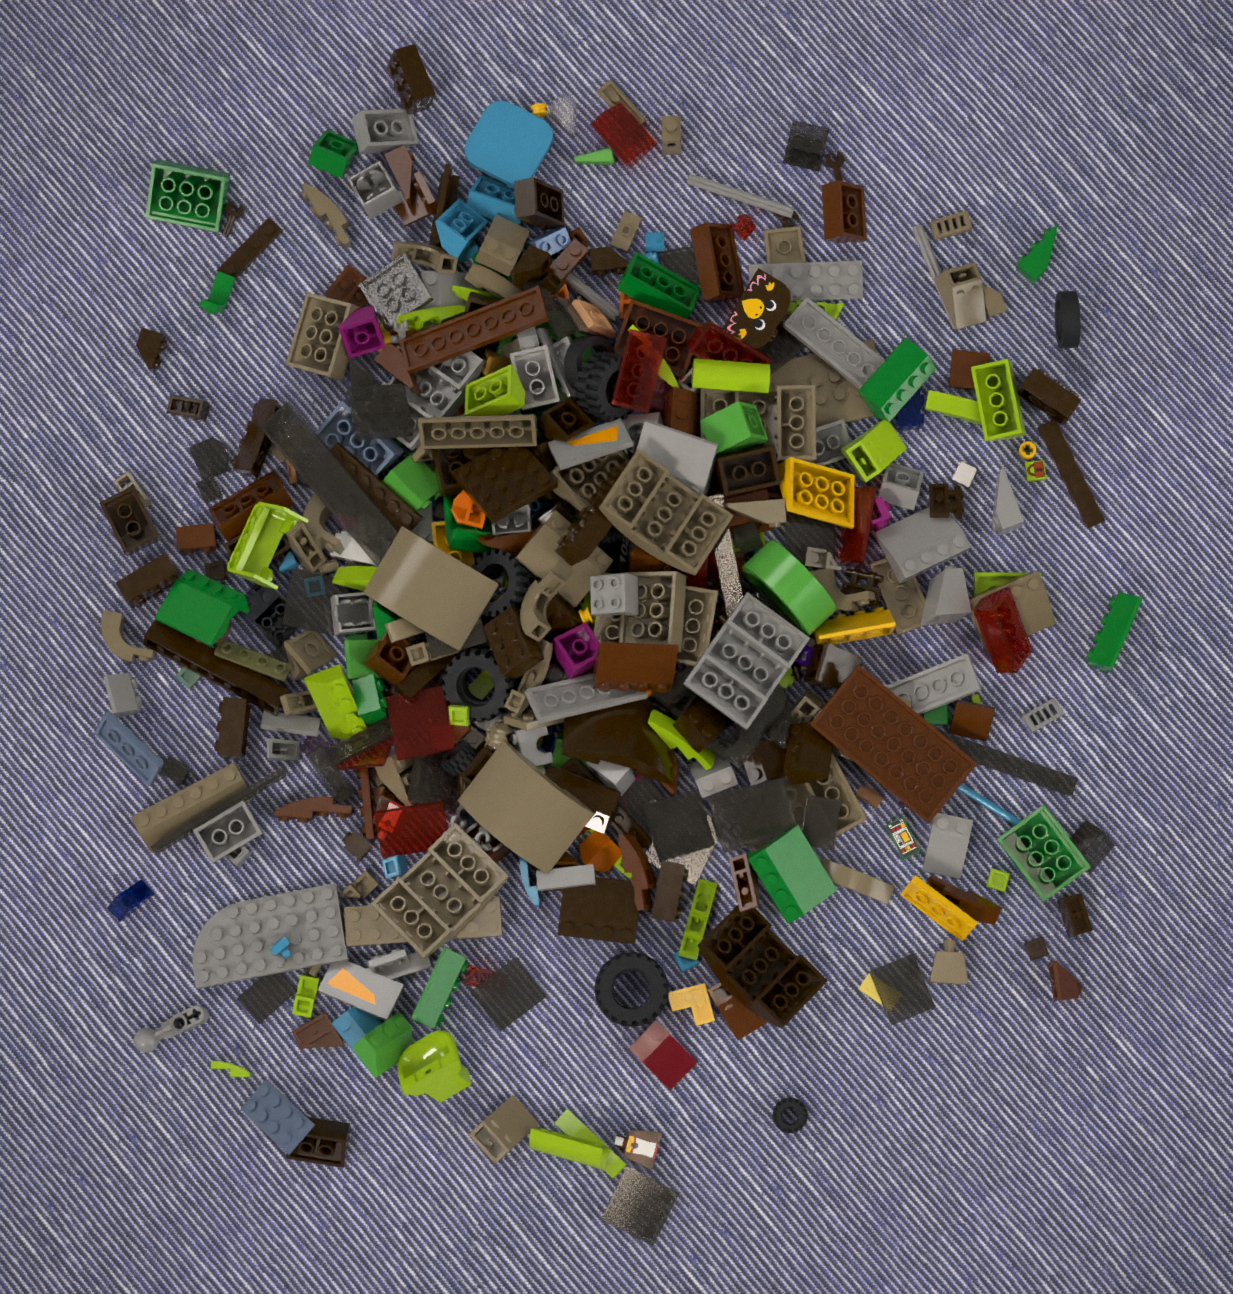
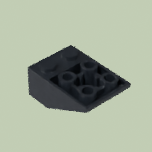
M255 584L245 594L249 612L242 613L278 648L306 622L274 589Z

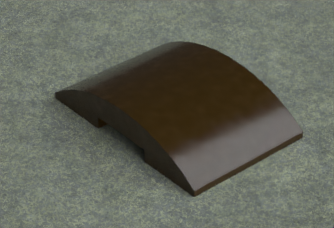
M644 700L565 717L561 755L594 764H599L601 760L635 769V775L672 784L675 748L670 749L648 724L651 711L654 709L671 719L673 718L662 709Z
M737 905L698 944V947L717 979L741 1004L763 1020L782 1029L828 980L801 953L796 956L769 929L772 925L756 909L740 913L739 906Z

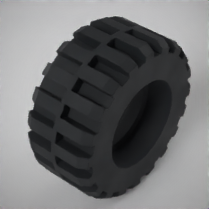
M483 645L482 647L476 646L467 649L451 659L452 661L447 664L446 672L442 676V680H445V683L442 684V690L446 691L444 695L445 701L449 700L451 705L469 706L470 721L475 719L477 722L489 721L507 710L504 705L511 690L518 689L519 682H516L514 678L501 675L493 651L490 650L489 646ZM479 667L491 675L495 684V692L490 700L478 699L469 691L466 676L470 668Z
M624 952L613 956L608 962L604 963L597 974L594 990L597 1004L607 1018L621 1026L638 1027L656 1019L663 1011L668 1000L669 985L665 971L656 960L646 954ZM628 971L641 973L650 984V995L647 1001L636 1008L622 1006L616 1000L613 993L616 979Z

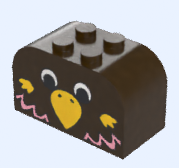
M758 268L715 341L744 357H752L759 354L767 343H772L779 331L776 327L780 329L788 316L785 312L790 305L791 295L787 286Z

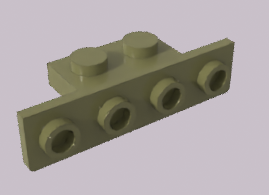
M227 640L219 642L214 651V655L250 668L258 674L281 681H286L292 669L290 664Z

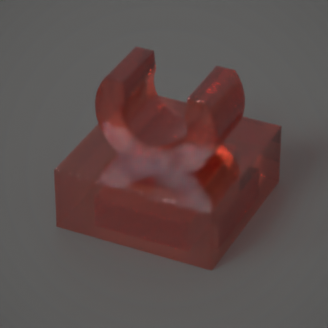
M746 214L738 216L739 221L736 224L731 223V227L743 241L756 229L752 219Z

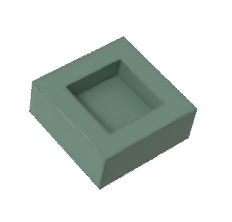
M183 667L175 677L191 690L202 676Z

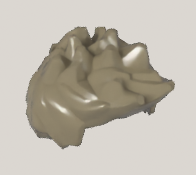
M503 719L500 723H493V726L489 727L490 732L486 731L485 747L495 752L504 740L509 743L507 735L511 734L513 729L510 725L504 724Z

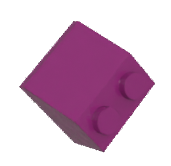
M373 305L355 310L338 326L349 358L385 347L384 335Z
M587 622L554 638L552 641V652L568 677L572 679L586 672L594 665L600 642Z

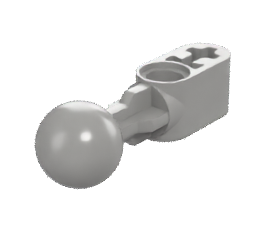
M192 1006L163 1022L161 1027L155 1030L151 1028L140 1029L135 1034L134 1044L141 1052H152L157 1048L159 1040L165 1037L172 1038L207 1022L209 1011L202 1006ZM197 1011L201 1012L199 1018H190L196 1016L198 1014ZM180 1018H183L184 1026L180 1029L177 1023Z

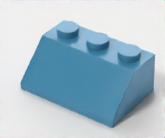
M480 174L469 191L466 205L481 216L487 217L492 221L497 214L520 225L522 220L517 219L514 212V189L507 187V184L502 181Z
M460 199L453 203L435 221L442 248L456 258L480 236L489 222Z
M352 1007L331 1024L351 1048L363 1036L381 1025L382 1022L378 1017Z

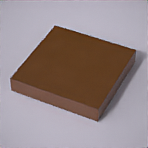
M952 349L949 388L975 390L971 367L989 363L990 353Z

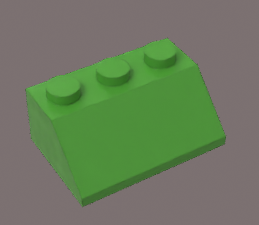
M399 1012L363 1036L351 1048L373 1076L377 1078L396 1065L404 1050L413 1044L411 1026Z

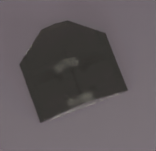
M211 437L189 447L204 482L228 472L230 454L224 443Z

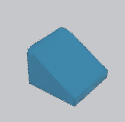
M291 551L288 552L279 567L283 575L298 567V563Z
M397 855L381 860L386 879L404 875L409 871L405 855Z

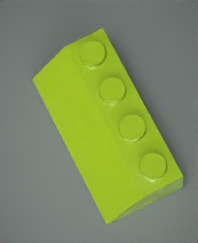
M1004 359L971 367L985 441L1008 440L1026 436L1012 361Z
M340 664L304 678L330 737L354 741L369 735L367 723L358 715L355 696Z

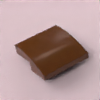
M348 264L324 294L331 299L363 308L378 287Z
M957 700L949 734L987 741L995 707Z

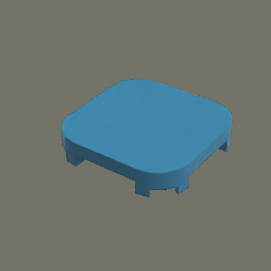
M496 101L484 110L467 139L464 147L465 158L472 169L475 170L476 168L506 183L507 187L514 189L515 181L533 178L548 150L552 147L553 132L550 125L543 119L512 103Z

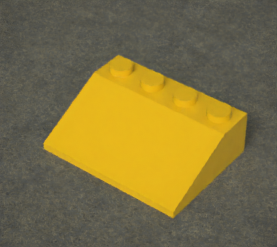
M793 457L778 464L781 481L779 488L783 499H785V506L788 512L850 529L854 528L855 475Z
M884 607L873 609V612L870 613L857 611L854 612L853 616L847 617L846 614L836 615L835 619H827L814 631L816 645L821 643L835 645L891 635L896 624L890 610H884Z

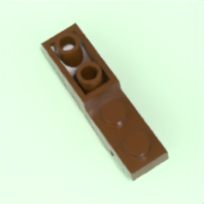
M311 797L289 803L274 811L273 816L278 818V821L283 822L297 819L299 823H309V820H314V813L321 817H329V814H336L338 818H348V815H353V807L349 805H335L334 797Z
M619 834L618 846L622 854L621 865L624 873H632L631 884L634 887V903L637 906V910L653 909L650 889L657 887L649 860L638 841L631 834Z
M933 874L928 878L927 884L975 921L995 925L1002 907L969 889L967 892H964Z

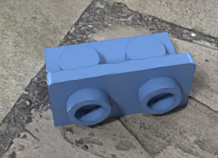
M560 227L525 242L526 248L532 245L552 255L566 248L571 243L566 227Z

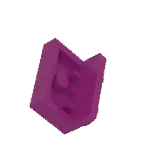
M882 497L874 500L873 509L877 519L871 521L870 531L875 530L877 532L885 528L890 521L889 511L891 509L887 500L884 501Z

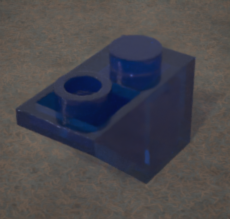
M918 389L896 414V430H919L921 425H924V413H921V406H924V395H921V389Z
M141 879L117 895L107 909L121 922L132 915L154 893Z

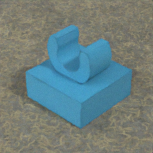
M285 935L269 947L274 956L279 952L285 959L291 955V952L286 947L290 942Z

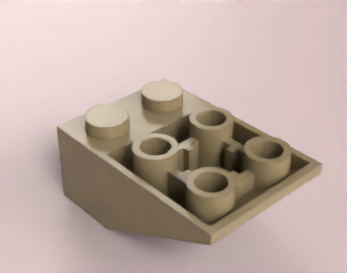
M975 262L944 270L934 278L955 330L986 322L982 278Z
M410 744L391 749L373 761L379 779L410 811L432 797L423 777V772L416 760L415 752Z
M512 1095L479 1124L469 1136L496 1164L531 1132V1128L537 1127L539 1123L517 1098Z

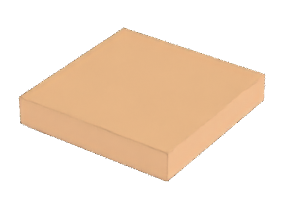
M575 299L571 303L588 329L611 338L615 336V329L600 309L579 299Z

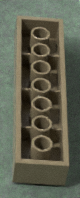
M500 896L493 897L450 940L503 937ZM372 905L344 907L347 947L408 943Z

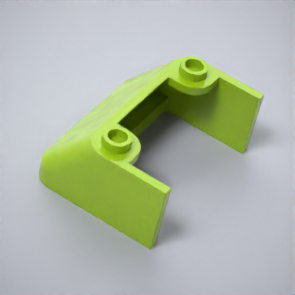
M263 502L257 503L252 509L231 555L227 570L260 586L277 590L279 586L271 583L273 571L268 567L283 534H287L297 524V521L308 523L309 520L283 506Z

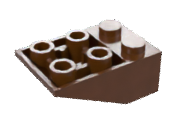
M721 982L707 990L737 1041L768 1023L741 1004Z

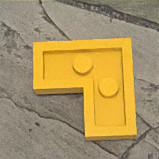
M705 983L669 992L668 997L672 1012L691 1007L696 1026L715 1021Z

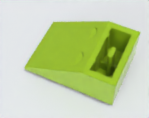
M881 420L840 450L860 481L868 482L891 464L907 447L892 424Z

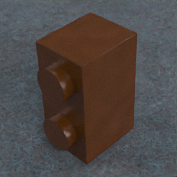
M214 523L176 527L177 550L183 553V555H193L195 551L212 553L213 550L218 549L217 532Z

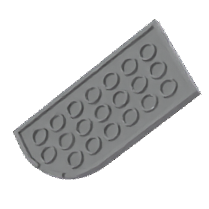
M333 883L241 901L218 911L203 926L195 942L192 962L196 989L349 960L337 884ZM284 935L290 942L286 947L291 952V955L286 959L280 952L274 956L269 949Z

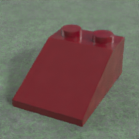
M657 1021L628 1048L670 1090L697 1063Z

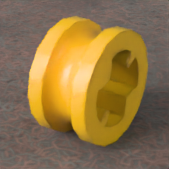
M537 103L531 105L530 109L533 111L531 114L539 118L547 116L548 111L545 110L547 104Z
M1029 441L1022 443L1018 450L1020 457L1025 460L1033 458L1036 454L1034 443ZM1026 446H1029V449L1033 452L1026 455L1022 448L1025 449Z
M585 607V610H579L583 623H594L589 607Z

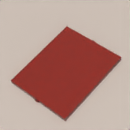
M442 686L421 690L410 701L403 694L385 697L398 761L455 749Z
M443 801L373 812L382 858L428 851L427 849L448 830Z

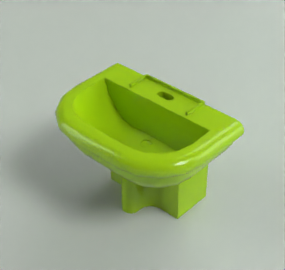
M437 1030L414 1042L404 1050L397 1065L403 1095L419 1096L426 1093L441 1103L472 1084L468 1068L460 1064L457 1045L452 1034L445 1030Z

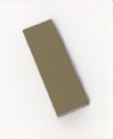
M611 79L596 91L632 134L647 123V120Z

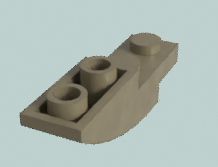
M306 183L301 184L303 188L301 194L306 202L310 201L312 205L310 210L315 218L319 217L320 221L325 220L330 230L334 229L337 234L334 238L339 246L343 245L345 250L352 247L344 231L349 227V224L339 208L321 191Z

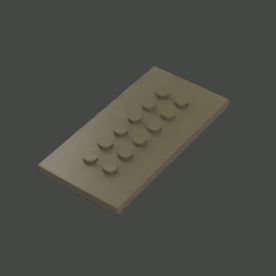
M873 339L862 341L877 354ZM814 353L770 365L769 388L786 385H816V427L844 419L845 424L874 417L857 392L859 389L817 354Z

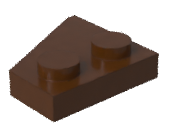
M326 1012L292 1031L301 1049L345 1045L337 1030L331 1024L332 1022Z

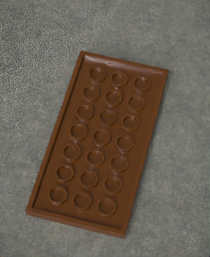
M860 665L855 667L809 724L927 824L932 821L977 765L974 760Z

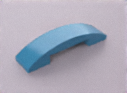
M520 857V872L525 890L533 904L539 907L537 886H530L528 862Z

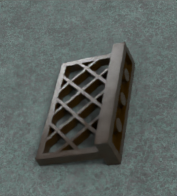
M445 163L444 173H441L436 200L438 208L437 212L434 213L429 244L439 247L442 246L435 221L456 202L460 176L453 175L451 164Z

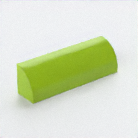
M694 358L691 376L692 387L769 393L770 364Z
M541 1127L531 1128L529 1145L532 1150L605 1170L610 1147Z

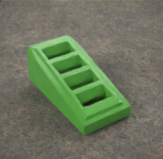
M611 148L574 157L577 164H614Z

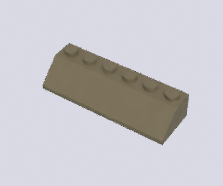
M536 415L418 418L421 449L537 446Z
M232 763L133 815L131 818L150 852L153 853L191 833L195 828L239 802L244 801L247 803L253 800L254 797L238 766Z

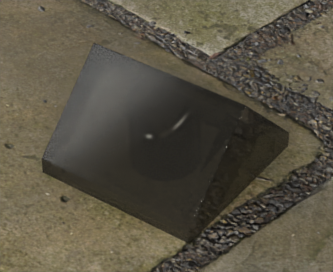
M1087 820L1070 837V840L1091 866V868L1086 870L1089 874L1093 872L1115 846L1103 830Z

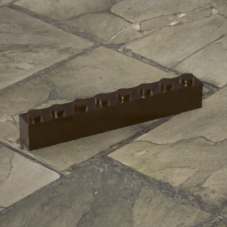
M157 620L153 622L144 635L143 645L231 693L247 699L250 703L277 717L283 708L280 697L290 692L284 685L276 684L265 675H260L250 668L214 655L215 648H210L204 645L203 642H196V639Z

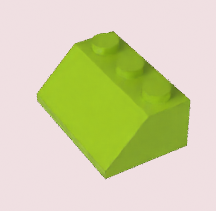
M512 364L466 384L465 416L506 415L525 406V390Z

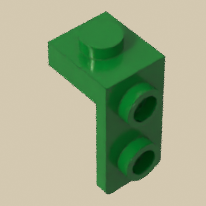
M220 271L217 272L209 298L201 299L199 305L205 308L204 312L212 315L224 313L235 277Z

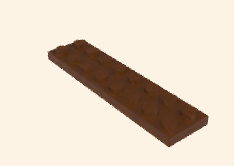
M536 286L399 340L406 372L410 374L416 373L549 321L541 288Z

